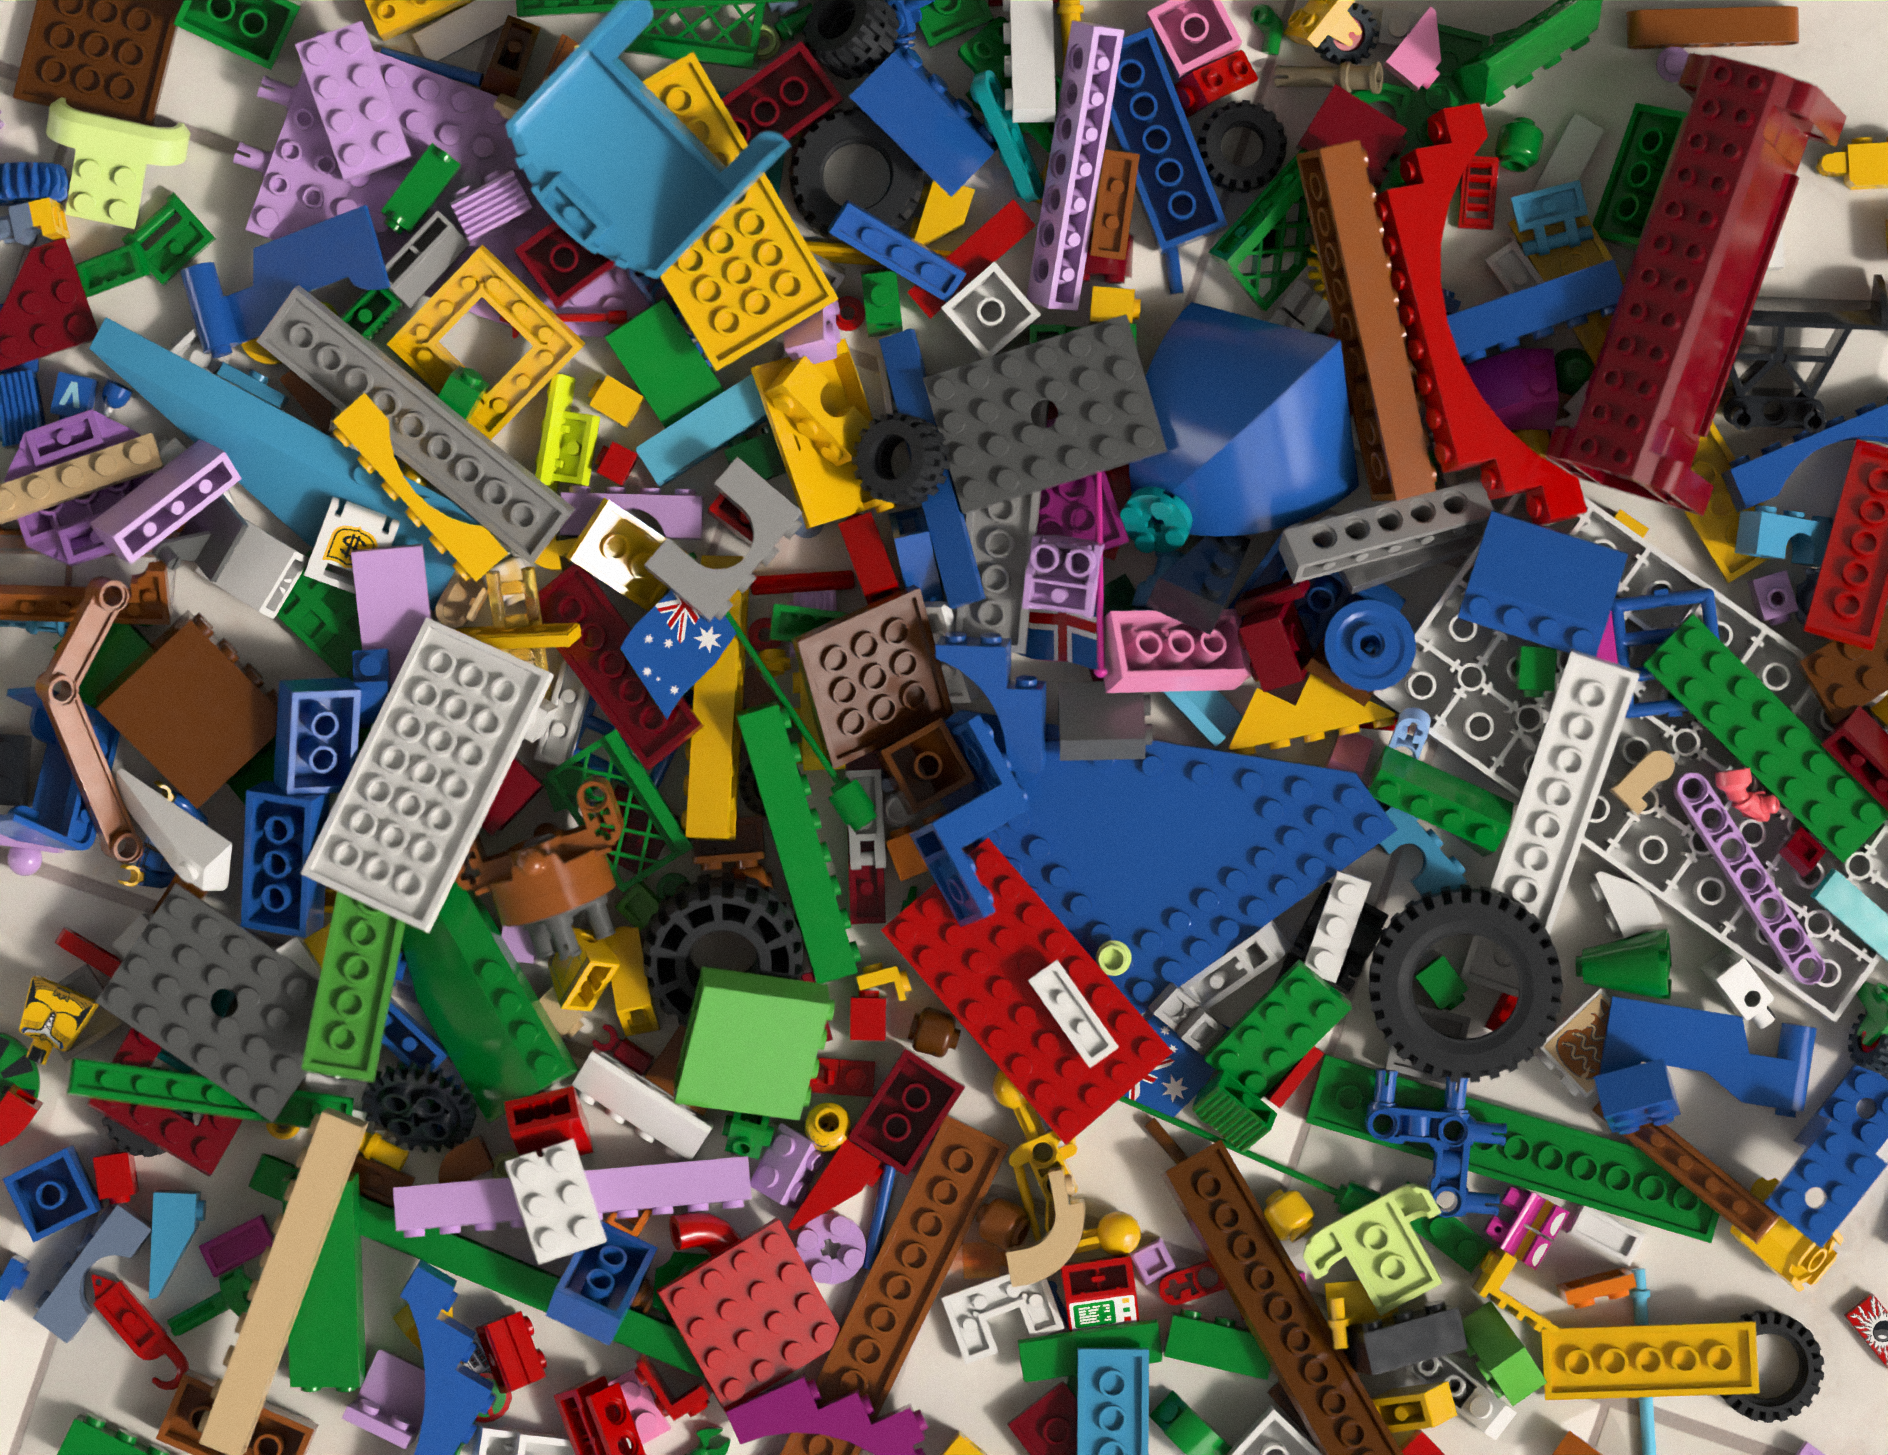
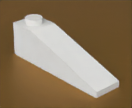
M121 768L117 772L116 786L125 807L173 870L185 882L192 883L201 890L224 891L228 887L232 843Z

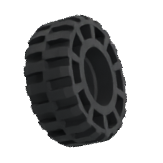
M722 872V877L711 878L710 874L697 876V882L689 884V882L685 881L675 887V895L672 897L666 895L658 904V912L652 914L649 919L647 934L644 939L643 958L644 975L648 977L649 991L652 997L660 999V1008L668 1016L674 1013L678 1017V1023L686 1028L701 970L690 959V949L705 934L726 930L739 933L751 941L756 948L757 958L754 964L744 973L801 980L803 961L802 934L799 923L794 920V912L787 902L781 903L779 901V893L770 886H766L765 889L758 886V880L753 877L746 876L743 880L734 878V873Z

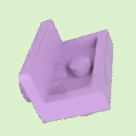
M781 1123L757 1167L750 1185L779 1204L797 1209L799 1204L806 1198L809 1185L816 1172L823 1166L827 1152L815 1149L812 1142L804 1134Z

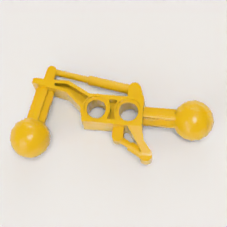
M1000 1069L993 1078L992 1091L998 1103L1006 1108L1013 1109L1026 1138L1010 1154L1008 1161L1013 1167L1023 1206L1031 1222L1036 1242L1042 1238L1023 1164L1030 1163L1046 1199L1045 1229L1048 1233L1054 1225L1056 1213L1052 1190L1048 1186V1172L1050 1168L1064 1166L1065 1175L1072 1174L1066 1159L1077 1153L1076 1137L1067 1145L1060 1147L1059 1142L1061 1139L1052 1129L1045 1131L1037 1111ZM1041 1142L1049 1144L1053 1150L1052 1157L1046 1160L1037 1158L1033 1151L1034 1146ZM1073 1177V1182H1074V1187H1075V1193H1076V1192L1078 1191V1186H1077V1183H1076V1181H1075V1179H1074V1177ZM1123 1211L1111 1212L1099 1221L1097 1228L1082 1231L1080 1241L1073 1254L1102 1248L1105 1252L1114 1256H1124L1131 1253L1138 1246L1141 1238V1228L1131 1214Z

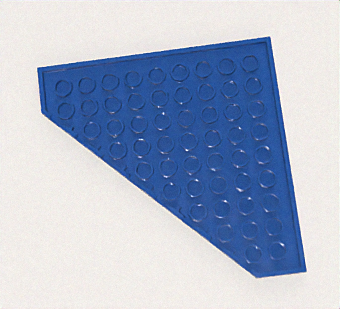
M960 709L944 721L948 730H951L980 715L982 720L986 721L992 728L994 733L993 740L997 748L1006 755L1004 734L997 714L993 715ZM1046 722V764L1042 773L1011 771L1016 782L1021 784L1026 790L1028 804L1031 809L971 842V844L976 848L986 838H989L1095 962L1096 953L1103 943L1110 940H1118L1126 944L1132 956L1129 968L1120 975L1107 976L1136 1010L1142 1014L1149 1009L1148 1006L1171 982L1178 987L1186 983L1335 876L1337 870L1342 871L1392 835L1398 828L1379 802L1371 795L1368 787L1355 771L1288 762L1152 739V745H1146L1145 759L1060 761L1059 724ZM969 783L940 799V801L949 812L978 796V793L973 784Z

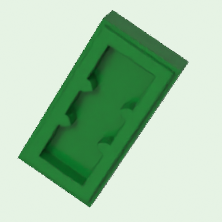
M139 241L75 264L86 298L151 275Z

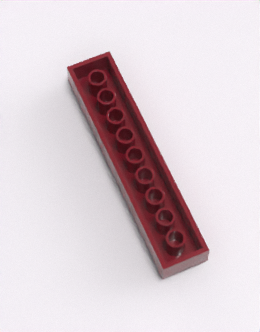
M801 41L721 100L749 145L757 135L764 131H775L787 141H790L812 125L815 120L838 106L842 102L843 97ZM555 220L514 249L515 255L556 310L616 267L614 261L598 252L594 254L564 231Z

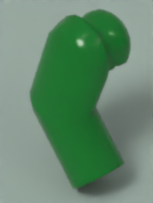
M1258 4L1251 9L1250 17L1264 34L1261 52L1278 56L1284 29L1283 21L1270 6Z

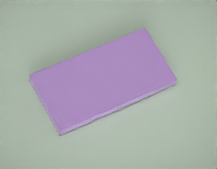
M423 544L351 551L362 650H389L391 687L425 618L431 619Z

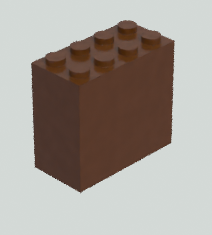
M187 610L96 696V708L198 809L276 735L279 692L274 687L268 691L263 686L265 682L262 680L263 676L249 662L244 666L238 660L240 657L237 655L239 652L224 637L219 641L213 635L215 633L213 625L200 612L194 616Z

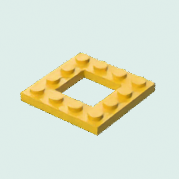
M482 244L394 335L387 345L439 394L454 370L459 366L466 368L439 340L483 297L533 345L491 390L487 388L472 417L468 420L471 425L492 440L585 345V342Z

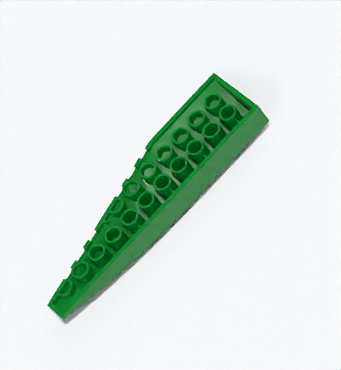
M359 727L357 757L370 733V728ZM454 881L429 933L405 923L401 944L417 1000L467 1088L473 1094V1098L488 1124L506 1114L504 1102L540 1094L579 1070L518 962L502 938L479 895L476 896L475 890L463 889Z

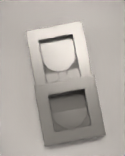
M1173 982L1148 1006L1155 1016L1172 1028L1182 1040L1201 1055H1204L1227 1031L1210 1013Z

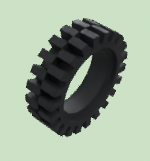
M1758 1310L1750 1315L1745 1313L1739 1316L1740 1319L1736 1322L1756 1321V1336L1776 1334L1787 1339L1796 1350L1799 1358V1371L1792 1387L1778 1397L1766 1399L1757 1398L1750 1394L1720 1396L1736 1412L1754 1421L1761 1420L1765 1423H1773V1420L1786 1421L1788 1420L1787 1417L1791 1415L1796 1417L1802 1413L1801 1409L1804 1406L1809 1407L1812 1404L1811 1398L1814 1394L1818 1395L1821 1389L1818 1385L1820 1380L1824 1379V1372H1822L1824 1357L1820 1354L1819 1350H1821L1819 1343L1815 1341L1814 1335L1809 1329L1786 1314L1769 1310V1312Z

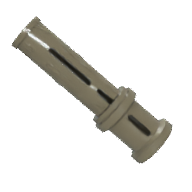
M1345 61L1339 67L1277 65L1274 71V75H1288V78H1274L1277 88H1331L1336 84L1349 93L1352 90H1371L1373 94H1379L1383 86V67L1380 62H1373L1372 65H1353L1352 62Z

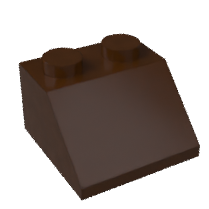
M942 718L874 754L908 816L921 811L976 780Z

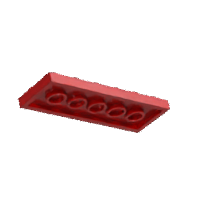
M1857 439L1803 631L1873 651L1888 599V448Z

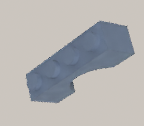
M119 1203L116 1207L110 1204L98 1219L102 1226L94 1236L88 1233L76 1250L81 1253L73 1264L69 1261L66 1262L55 1277L60 1281L52 1293L46 1290L34 1305L38 1311L33 1319L66 1344L73 1340L94 1312L88 1303L85 1293V1282L91 1267L100 1258L115 1255L127 1258L135 1256L152 1234V1223L126 1203Z

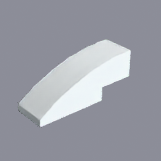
M476 1423L477 1429L474 1436L472 1455H575L569 1437Z

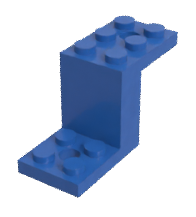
M980 715L949 730L976 778L971 783L978 796L909 834L960 928L996 912L992 905L993 897L987 887L981 885L975 874L976 867L969 855L964 854L961 848L1031 809L1028 804L1026 790L1014 779L1009 759L997 748L993 740L994 733L992 728L986 721L982 720Z
M1853 1064L1793 1140L1804 1149V1152L1763 1202L1820 1248L1826 1244L1888 1165V1163L1876 1155L1888 1139V1080L1885 1077ZM1863 1098H1870L1875 1105L1874 1113L1867 1118L1860 1117L1856 1110L1857 1103ZM1814 1187L1820 1188L1824 1194L1822 1204L1818 1207H1809L1805 1201L1807 1191Z

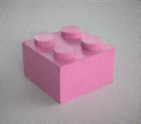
M1169 0L1148 11L1145 17L1177 81L1191 72L1240 49L1242 45V40L1221 0Z

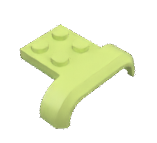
M63 97L51 103L46 135L61 145L76 149L65 215L135 229L147 164L173 166L185 162L191 135L190 131L184 123H178L174 127L167 128L155 127L80 111L68 106L66 98Z
M1414 1183L1403 1185L1317 1231L1307 1240L1303 1258L1314 1278L1318 1279L1326 1275L1334 1263L1346 1256L1379 1315L1382 1316L1443 1283L1410 1224L1411 1221L1421 1217L1431 1219L1440 1214L1441 1211L1428 1187Z

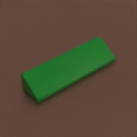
M1157 1319L1018 1340L1024 1382L1077 1375V1347L1149 1348V1364L1158 1363L1163 1360Z

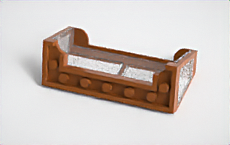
M0 524V620L72 622L86 595L87 584L97 576H104L122 582L129 591L128 603L118 612L113 623L171 624L176 569L169 570L163 560H159L153 555L152 549L132 564L120 559L114 553H110L70 567L28 548L21 529H3ZM177 529L165 539L178 537ZM110 586L103 593L104 602L111 596Z

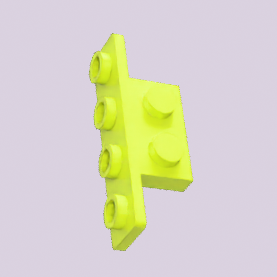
M559 373L551 379L547 389L548 402L546 414L541 424L542 437L540 449L535 459V477L556 494L559 482L589 486L600 423L599 416L571 412L576 379Z

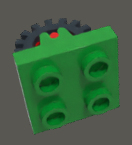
M1865 981L1856 995L1865 1007L1866 1015L1860 1013L1857 1017L1860 1022L1858 1024L1853 1023L1851 1028L1855 1029L1854 1034H1849L1848 1040L1853 1042L1848 1045V1051L1852 1052L1850 1058L1852 1061H1855L1854 1064L1879 1074H1888V987L1882 983L1874 985Z

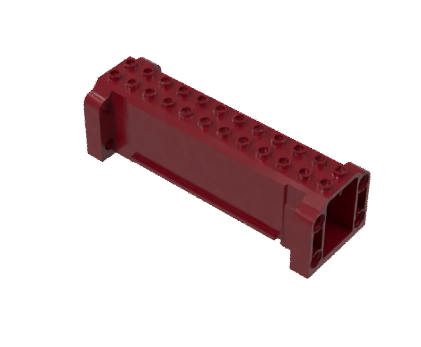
M1690 53L1678 85L1693 101L1688 115L1684 118L1585 392V401L1575 429L1558 425L1554 427L1544 456L1563 470L1578 477L1579 480L1704 516L1714 486L1690 469L1700 443L1699 438L1700 436L1707 438L1798 185L1800 177L1796 176L1808 139L1836 146L1847 116L1820 88L1811 83L1795 79L1776 70L1713 54L1701 55Z

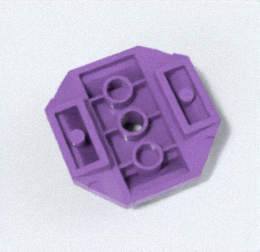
M93 409L24 432L19 449L4 481L6 483L140 437L141 435ZM152 472L92 493L85 500L76 498L18 518L26 546L70 567L113 553L98 537L90 523L154 475V473Z

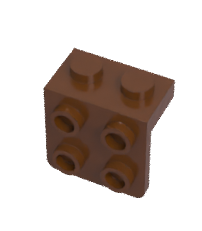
M763 817L737 818L735 841L693 840L694 857H692V863L700 864L701 871L723 869V862L736 861V868L758 866V859L766 858Z

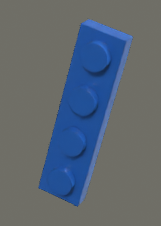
M847 199L827 228L830 234L945 302L949 301L966 275L963 268Z

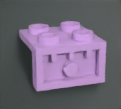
M385 1349L378 1350L357 1398L347 1406L342 1419L406 1449L416 1440L422 1426L426 1385L424 1368Z

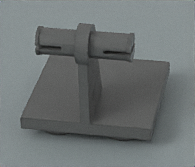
M222 494L190 518L179 537L163 539L152 548V553L157 559L163 560L169 570L179 568L181 560L195 562L210 582H216L249 525L225 495Z

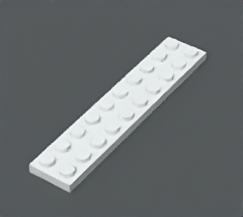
M1571 649L1490 887L1491 892L1499 894V891L1509 895L1512 901L1517 902L1518 900L1525 905L1526 910L1536 915L1549 935L1640 675V671ZM1474 935L1460 975L1461 979L1518 997L1519 977L1510 956L1495 942L1485 937Z

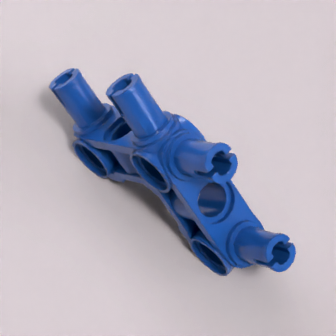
M1375 1069L1374 1098L1367 1105V1113L1364 1119L1368 1132L1375 1139L1390 1143L1403 1144L1404 1141L1428 1143L1434 1150L1432 1174L1428 1175L1427 1187L1435 1202L1438 1195L1443 1191H1450L1454 1194V1203L1448 1208H1439L1441 1211L1438 1214L1439 1216L1445 1218L1466 1216L1467 1212L1498 1216L1499 1207L1485 1203L1500 1204L1499 1193L1471 1192L1466 1188L1470 1145H1473V1142L1504 1146L1506 1137L1492 1133L1506 1134L1507 1124L1475 1121V1117L1468 1113V1109H1465L1469 1078H1461L1460 1083H1457L1456 1090V1082H1450V1077L1446 1076L1444 1106L1440 1107V1109L1401 1106L1395 1102L1398 1071L1388 1069L1387 1082L1385 1084L1386 1070ZM1379 1114H1387L1391 1118L1390 1127L1384 1132H1378L1373 1129V1120ZM1453 1120L1459 1121L1461 1124L1460 1134L1455 1138H1446L1443 1134L1446 1123Z

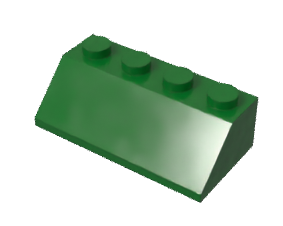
M1635 103L1592 224L1601 240L1634 252L1637 251L1680 128L1688 112Z

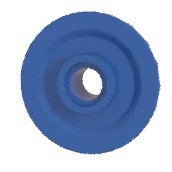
M1360 600L1348 604L1334 615L1325 630L1323 645L1325 648V659L1331 667V672L1335 673L1341 682L1349 684L1353 689L1366 690L1367 692L1382 691L1397 684L1404 678L1413 664L1416 653L1413 630L1403 614L1387 603L1376 600ZM1363 640L1370 641L1375 646V654L1367 655L1361 650L1360 642Z

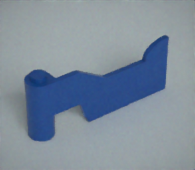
M367 205L360 206L253 248V286L231 295H223L214 262L196 264L180 271L203 353L211 354L212 358L230 355L233 353L232 347L259 338L292 290L298 285L307 292L349 277L355 286L366 290H382L391 287Z
M1611 996L1599 1075L1641 1064V1062L1647 1063L1663 1058L1666 1066L1707 1073L1743 1103L1775 1108V1115L1796 1118L1797 1111L1804 1112L1817 1028L1781 1023L1776 1058L1749 1054L1743 1017Z

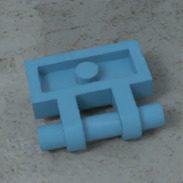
M1580 180L1510 198L1518 233L1533 230L1534 240L1521 243L1524 256L1537 253L1539 256L1550 254L1552 249L1568 245L1570 248L1581 246L1583 241L1594 239L1591 225L1577 228L1575 218L1588 215ZM1559 222L1564 223L1565 232L1546 236L1544 226Z

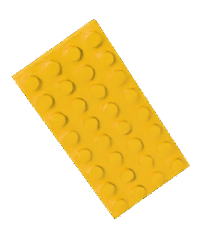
M694 52L642 81L725 167L748 146ZM765 173L660 277L715 372L839 299Z

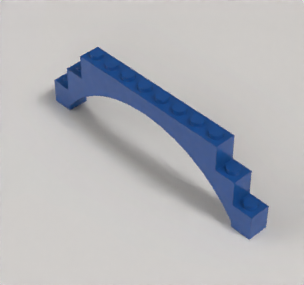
M421 1259L400 1294V1297L408 1301L418 1329L424 1358L426 1384L424 1415L414 1455H457L455 1451L462 1442L467 1445L475 1433L477 1426L473 1422L478 1413L480 1412L485 1415L496 1397L491 1394L494 1383L460 1363V1361L467 1363L476 1349L477 1345L472 1343L476 1332L441 1312L442 1309L448 1312L456 1300L458 1293L453 1290L457 1280Z

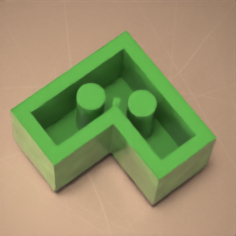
M1491 1300L1462 1320L1468 1347L1464 1350L1470 1358L1475 1354L1480 1360L1475 1365L1498 1398L1505 1395L1513 1407L1547 1383L1525 1346Z

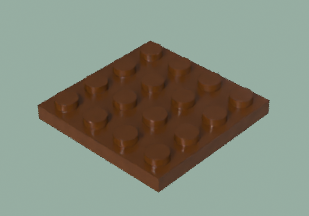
M37 0L13 98L50 108L51 103L63 97L66 98L68 106L80 111L153 126L178 26L174 25V22L184 0Z
M915 585L904 588L791 639L822 750L833 769L912 734L940 718L944 719L954 714L940 660L936 659V645L921 590Z

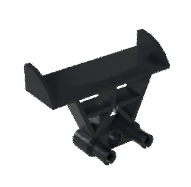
M1874 274L1871 301L1757 296L1747 326H1773L1771 346H1739L1735 359L1756 361L1739 378L1734 365L1732 366L1729 374L1732 387L1723 391L1719 402V408L1726 421L1734 425L1738 430H1741V426H1743L1744 430H1748L1751 427L1801 428L1806 429L1810 433L1814 429L1815 433L1821 432L1826 426L1825 408L1818 398L1817 392L1852 329L1888 331V299L1882 275ZM1785 327L1835 329L1825 348L1783 346ZM1779 360L1800 389L1759 388L1753 386ZM1790 361L1816 362L1807 380L1804 381ZM1771 401L1780 402L1777 412L1773 414L1763 413L1767 403Z

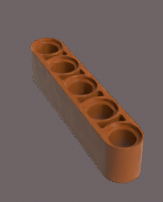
M1796 6L1646 9L1626 12L1627 48L1753 47L1799 44V11Z

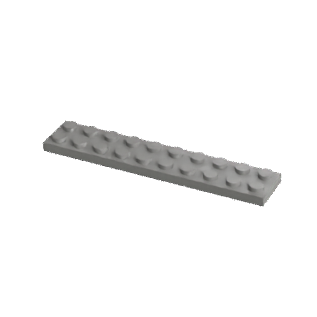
M300 285L292 290L256 341L341 411L346 410L365 393L389 419L390 440L394 454L531 565L537 561L575 510L568 502Z

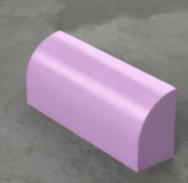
M199 439L93 520L90 526L116 556L132 564L242 478L225 451Z

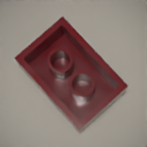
M905 1047L850 1131L848 1138L905 1176H908L965 1089V1085L908 1047Z

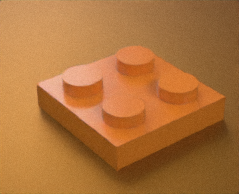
M1625 1267L1556 1284L1559 1298L1567 1305H1574L1575 1309L1594 1305V1298L1608 1296L1609 1300L1628 1296L1630 1295L1628 1289L1636 1288L1637 1285L1634 1273Z

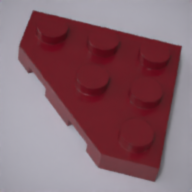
M65 238L31 248L0 311V372L92 342L98 333Z

